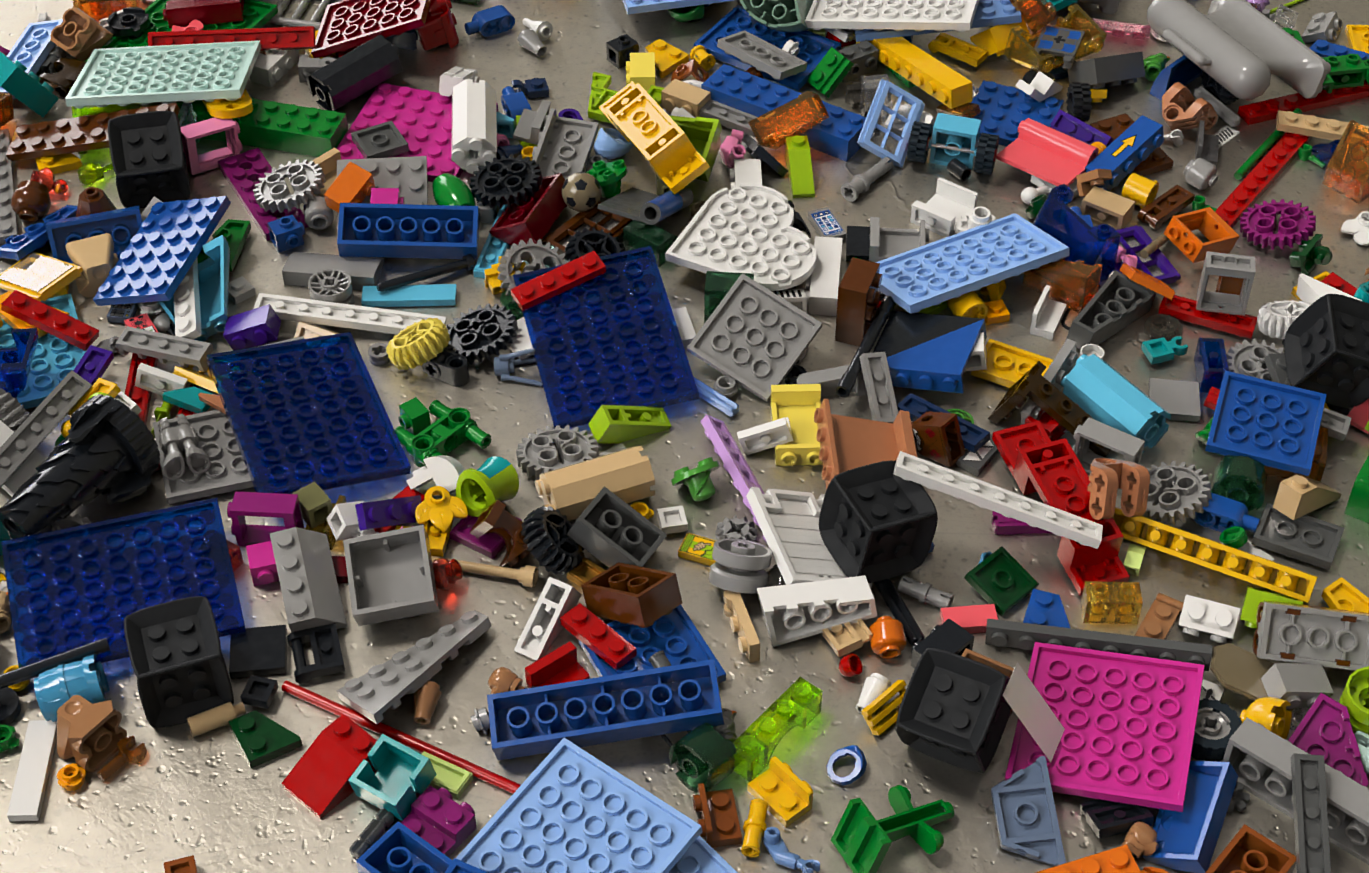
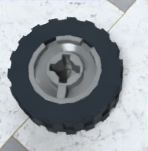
M1215 699L1200 700L1191 755L1194 759L1217 762L1223 760L1230 737L1242 723L1241 718L1237 716V712L1232 710L1229 705Z

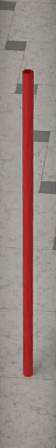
M285 681L282 685V691L337 716L345 714L357 725L380 735L384 734L420 753L425 751L473 773L474 777L514 794L521 786V784L384 723L376 724L361 713L294 683Z

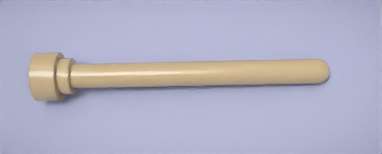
M431 556L433 567L515 579L518 580V583H522L523 586L535 588L538 581L539 569L536 566L526 565L520 569Z

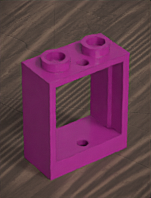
M235 491L233 501L228 503L227 515L228 518L232 519L231 533L236 537L237 546L246 547L271 541L270 533L294 527L305 529L298 494ZM245 516L283 518L285 526L246 524Z

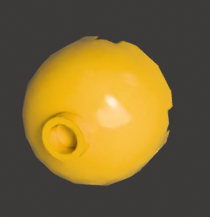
M1275 697L1259 698L1252 702L1247 710L1244 709L1241 712L1240 718L1243 723L1248 717L1287 740L1291 727L1292 712L1286 710V706H1291V704L1286 700Z

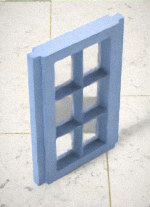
M881 79L857 143L880 158H890L891 160L888 163L893 162L895 167L901 168L907 156L912 125L915 121L919 122L925 103L888 80Z

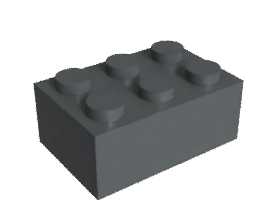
M604 486L577 518L567 536L610 568L618 562L643 567L667 534Z

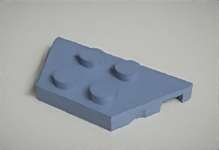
M1040 756L1036 759V762L1027 768L1020 769L1012 774L1010 779L992 787L991 796L1001 849L1055 867L1065 864L1066 859L1046 757Z

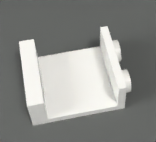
M939 177L937 179L936 194L926 204L918 200L912 204L910 222L920 226V220H925V228L943 237L952 236L955 233L956 220L961 219L963 213L977 207L978 193Z

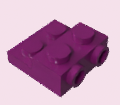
M431 785L411 804L412 812L401 822L447 857L477 829L475 811L468 803L462 802L459 805L453 801V797L448 790L443 787L437 790Z

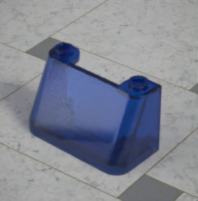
M1062 184L1051 190L1033 225L1069 247V256L1046 265L1068 286L1081 290L1107 280L1112 271H1114L1121 234L1108 224H1100L1091 228L1066 205L1073 200V191L1067 185Z

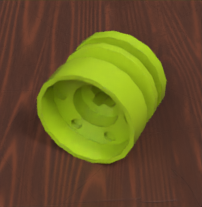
M1369 666L1357 669L1349 676L1339 703L1348 709L1354 734L1357 731H1361L1369 735Z

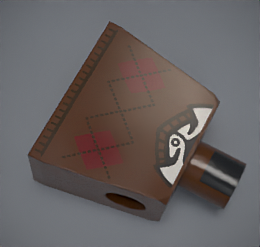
M928 411L914 422H911L917 451L921 455L951 467L965 454L957 414Z

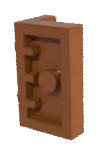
M704 783L698 784V794L693 795V806L695 813L700 812L701 819H697V823L702 826L703 831L700 836L705 837V841L712 848L742 844V834L733 790L724 789L705 792Z

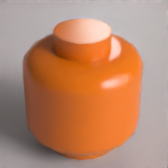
M882 616L877 618L876 622L870 626L869 630L873 634L871 638L872 651L880 655L881 658L891 659L898 657L901 651L905 649L907 643L904 627L899 620L892 619L891 616Z

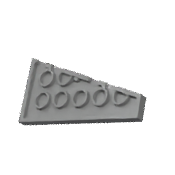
M476 610L463 614L461 619L456 622L442 626L437 633L418 640L414 646L406 651L394 654L392 659L387 662L375 665L363 676L346 682L344 687L337 690L340 700L374 723H380L384 719L382 714L388 708L395 710L401 705L400 698L402 696L415 693L442 669L441 663L447 658L453 660L459 655L457 649L462 645L472 644L492 626L489 617Z

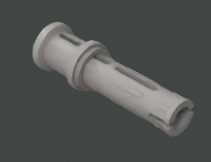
M888 157L882 158L881 161L865 173L855 175L850 183H844L841 186L842 196L847 201L853 202L860 193L867 192L870 184L893 168V162H890L888 165L885 164L891 159Z

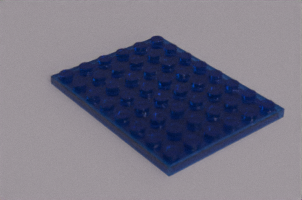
M651 246L599 257L606 266V273L522 311L531 346L535 348L533 354L554 429L557 425L564 429L567 425L572 428L588 424L601 405L661 408L699 399V392ZM562 265L513 275L515 287Z
M351 332L207 355L209 370L256 492L292 494L314 481L322 490L410 474L411 466Z
M217 498L1 542L19 668L105 637L110 651L97 655L95 663L129 657L124 632L125 617L150 606L187 597L202 596L208 599L214 614L219 637L246 631Z

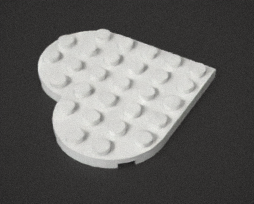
M740 184V188L728 190L726 187L708 198L667 250L665 260L733 283L743 273L770 291H779L800 285L809 278L816 266V248L810 243L811 239L805 233L793 227L794 210L789 205L786 196L767 186Z

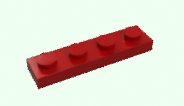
M592 251L510 289L511 296L520 309L524 311L606 273V266L596 252Z
M14 290L1 303L2 311L84 351L99 337L98 329L20 291Z
M1174 295L1172 300L1163 297L1159 306L1158 314L1249 339L1252 338L1257 325V317L1196 310V300Z

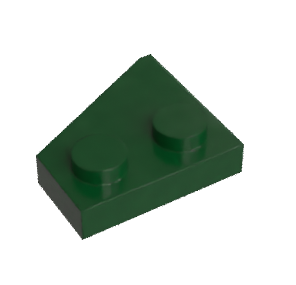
M256 710L228 721L230 729L251 768L303 746L300 736Z

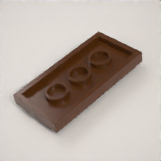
M1125 113L1091 123L1090 126L1115 140L1134 121ZM1157 147L1146 160L1135 167L1132 173L1143 177L1171 169L1174 161L1160 147Z

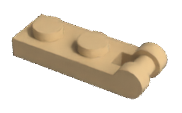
M725 590L724 614L730 618L733 633H738L739 649L741 653H746L749 663L760 661V641L741 594Z

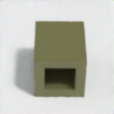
M315 481L292 493L298 494L302 518L311 529L327 521V517L333 510L332 502Z

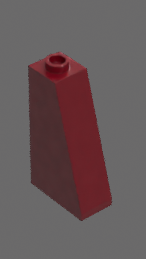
M169 0L166 2V9H163L164 21H168L169 28H172L173 25L187 27L194 19L199 20L203 25L243 21L244 0Z

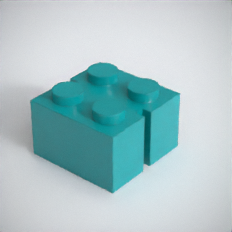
M382 734L367 754L377 773L374 774L369 762L363 759L348 781L356 796L379 809L385 808L388 812L393 813L394 817L403 821L411 811V804L417 799L416 793L421 795L437 774L429 758Z

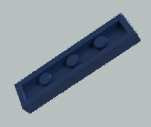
M912 393L897 404L898 412L900 410L909 411L912 422L928 411L950 413ZM957 416L964 448L973 453L977 452L990 440V432Z

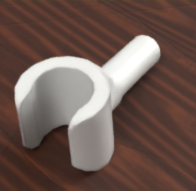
M1179 129L1164 135V140H1172L1174 146H1181L1184 143L1182 139L1185 137Z

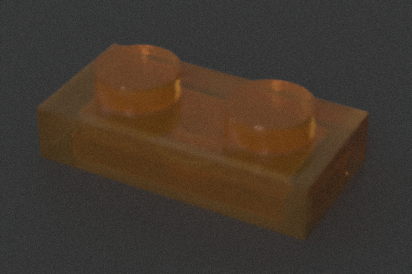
M971 102L953 109L942 103L936 108L937 113L973 118L981 112L979 105Z

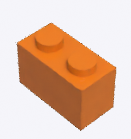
M349 162L325 192L326 206L339 213L340 203H362L366 196L371 195V188H375L372 173Z

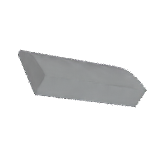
M293 252L288 257L282 270L284 285L308 287L310 277L317 271L326 268H338L350 275L353 290L362 291L363 286H377L385 259Z

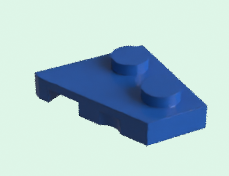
M1033 589L1023 623L1071 628L1060 595Z

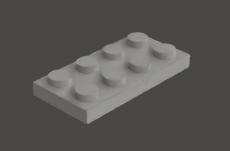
M745 30L718 39L717 47L724 50L726 54L733 55L739 58L741 62L756 67L758 71L768 73L776 80H783L789 76L796 75L807 68V62Z

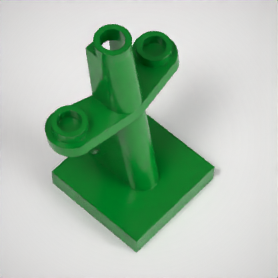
M897 785L890 788L888 792L889 803L896 814L876 820L860 798L852 799L831 838V842L853 873H877L892 842L910 835L926 853L934 854L943 847L944 838L940 831L934 830L931 826L953 818L954 808L952 804L941 799L913 808L909 790L906 787Z

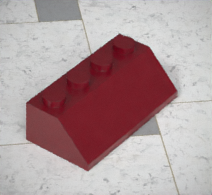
M558 173L543 177L542 185L539 186L540 190L534 191V197L527 196L528 201L520 200L519 205L511 203V207L505 209L489 231L491 236L509 245L513 243L518 245L520 240L527 244L530 238H532L534 244H537L539 239L542 240L545 234L550 231L552 224L559 218L562 210L567 207L562 197V186L565 181L563 175Z

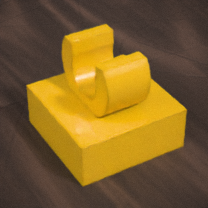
M1001 280L999 283L982 287L980 292L983 295H989L991 301L1000 300L1006 289L1005 281Z

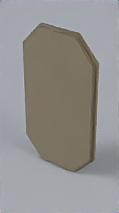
M1226 643L1213 647L1210 670L1223 687L1255 701L1259 698L1268 697L1261 677L1274 663L1256 657L1257 655L1231 643ZM1293 708L1286 710L1295 713L1301 711L1302 708Z

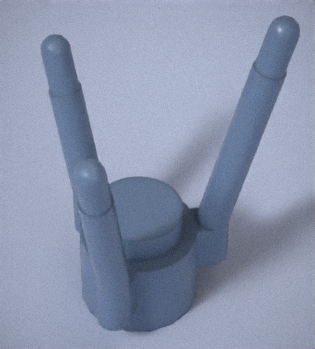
M535 348L510 354H499V357H494L495 376H501V381L510 380L543 387V382L512 376L511 373H515V365L551 361L552 357L527 358L522 361L514 359L534 353Z

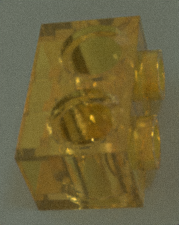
M1085 581L1081 598L1083 623L1138 624L1143 604L1140 583Z

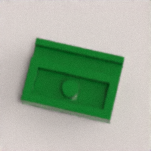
M831 47L810 74L807 82L829 98L854 64Z

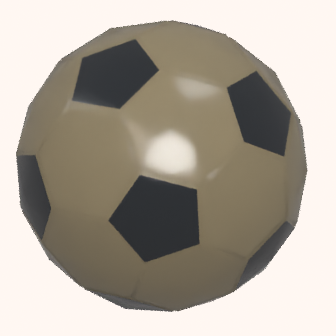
M577 172L570 175L564 181L562 197L570 209L577 212H586L593 209L599 203L601 186L593 175L586 172Z

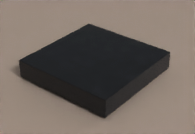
M286 625L231 630L230 678L286 673Z

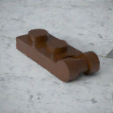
M1176 185L1142 208L1137 215V219L1143 223H1149L1151 228L1158 230L1162 223L1194 201L1195 194Z

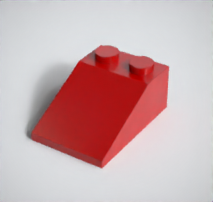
M343 714L321 731L281 783L282 787L321 819L354 792L348 780L363 759L369 762L374 774L377 773L367 755L377 740Z

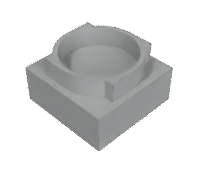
M424 525L343 540L352 614L358 626L439 611L429 537Z

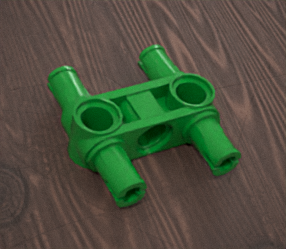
M434 400L429 406V413L437 417L438 420L419 434L413 435L402 426L397 427L392 433L393 440L406 448L407 453L413 457L414 464L420 468L426 466L423 459L447 455L466 440L474 442L482 449L487 448L492 440L491 435L481 430L477 426L476 421L471 419L470 412L467 409H450L439 400Z

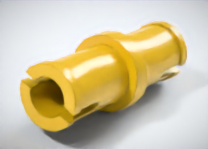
M751 800L748 819L745 820L743 825L745 835L741 852L744 856L750 858L759 856L762 837L767 829L765 819L769 805L765 800Z

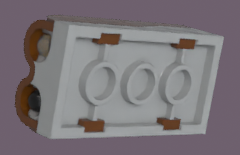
M1264 601L1258 605L1256 615L1257 630L1253 637V653L1257 655L1256 657L1301 664H1322L1324 667L1357 670L1369 666V613L1277 601Z

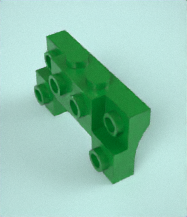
M1358 54L1323 57L1331 65V71L1326 75L1322 84L1323 90H1326L1327 93H1332V89L1363 86L1365 79L1369 84V59L1362 60Z

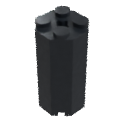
M378 35L308 76L306 79L309 91L312 96L317 95L319 98L316 102L320 108L336 111L401 73L403 68L398 57L400 55L399 49L395 44L391 45L382 35Z

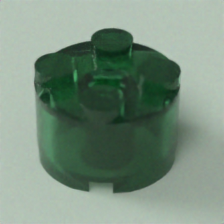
M1226 455L1215 468L1211 493L1239 501L1247 506L1248 511L1258 510L1264 503L1267 473L1264 465L1246 456Z
M705 722L694 728L670 747L669 760L671 765L673 763L676 764L679 771L675 774L688 789L698 793V784L704 783L705 792H708L733 773L736 748L730 740L724 739L709 723Z

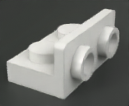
M1186 595L1178 627L1183 628L1182 633L1199 637V633L1211 635L1210 640L1226 644L1227 640L1232 641L1234 639L1241 608Z

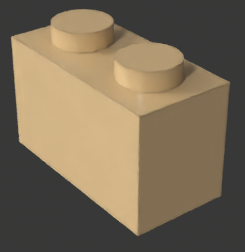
M674 79L661 91V108L672 112L675 107H683L696 118L699 117V110L711 99V92Z
M1094 186L1082 200L1081 212L1082 215H1090L1093 223L1115 231L1125 228L1131 221L1135 201Z

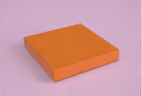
M1122 264L1119 271L1130 280L1172 300L1175 292L1166 283L1129 264Z

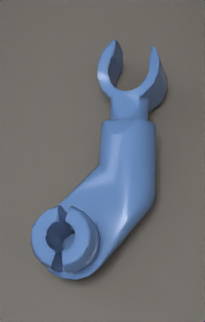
M768 827L764 831V846L775 863L793 870L800 869L802 873H813V870L816 872L820 871V862L818 860H804L799 855L789 852L780 836L778 828Z

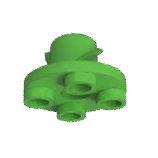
M712 457L706 458L698 462L697 468L689 470L687 466L675 471L671 483L673 486L684 483L688 486L694 501H705L716 493L710 473L718 469L720 464L718 461H713Z

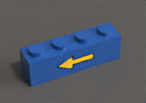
M1142 115L1085 167V172L1095 169L1111 170L1112 179L1104 181V185L1097 187L1107 191L1112 190L1119 185L1123 178L1132 173L1136 166L1146 160L1157 147L1162 145L1164 142L1163 125Z

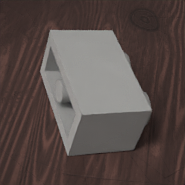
M1274 663L1261 677L1268 697H1275L1290 702L1291 706H1286V709H1310L1320 693L1328 697L1334 694L1322 664Z

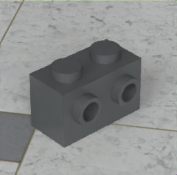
M868 40L838 51L854 64L841 81L842 83H847L878 70L879 50Z

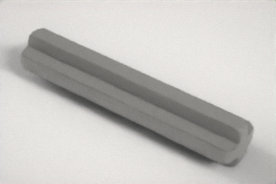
M1203 86L1194 90V97L1197 99L1203 98L1209 102L1217 115L1229 126L1234 128L1240 125L1241 118Z

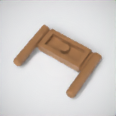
M1158 593L1156 600H1154L1134 636L1166 640L1179 614L1182 612L1184 603Z

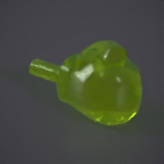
M86 163L79 168L78 179L83 186L91 187L96 181L103 179L104 172L113 169V165L111 163L101 167L99 163Z

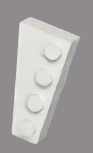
M865 575L757 588L764 622L773 647L823 633L822 630L826 628L832 630L833 626L841 624L843 627L844 623L847 622L853 624L857 623L858 619L864 621L877 617L875 599Z

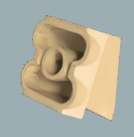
M109 233L66 244V251L73 261L72 264L83 269V272L80 273L81 276L76 278L75 281L79 293L87 298L96 295L98 288L104 283L110 270L118 262L117 254L114 253L113 238Z

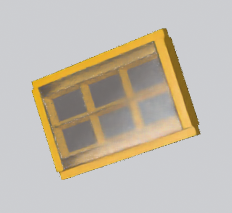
M37 252L30 253L0 274V288L10 292L17 290L38 301H46L81 276L80 273L83 272V269L80 266Z

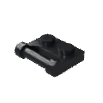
M335 623L294 631L287 636L288 645L293 651L296 667L294 677L297 683L305 684L312 678L345 671ZM311 642L315 664L307 666L303 645L304 643Z

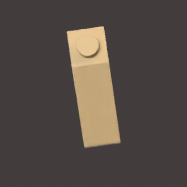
M1296 474L1280 482L1273 508L1290 519L1295 520L1340 499L1341 493L1320 481Z

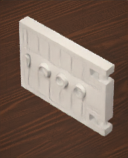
M751 487L746 497L786 585L847 578L828 551L820 535L819 516L825 494H821L818 499H815L813 493L769 488L765 494H762L759 487Z

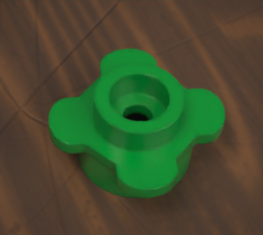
M0 725V753L10 748H16L19 745V739L14 735L16 730L13 726Z

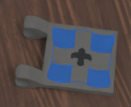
M1044 25L1034 49L1030 52V63L1039 64L1041 53L1063 57L1064 61L1063 69L1071 70L1085 31Z

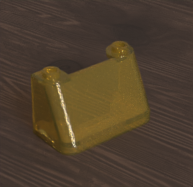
M1077 3L1069 6L1068 15L1065 18L1062 16L1058 17L1055 27L1085 31L1083 40L1074 58L1075 61L1092 53L1099 52L1104 46L1107 34ZM1020 26L1010 30L1004 55L1010 62L1042 73H1047L1064 65L1063 57L1042 53L1040 55L1034 49L1041 31L1029 35Z

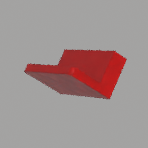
M571 641L525 667L526 686L528 688L590 679L589 673L577 662V648Z

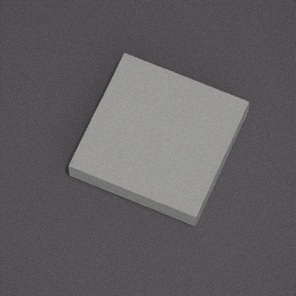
M1149 378V397L1171 414L1170 420L1200 422L1199 382Z

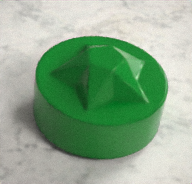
M1233 526L1224 530L1219 540L1224 545L1238 549L1247 542L1248 536L1244 528Z

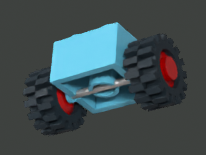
M938 113L933 127L929 123L917 121L913 123L909 138L907 160L925 163L928 151L931 148L929 163L947 166L952 159L957 158L971 170L974 166V172L992 175L998 152L999 136L981 133L979 138L981 120Z

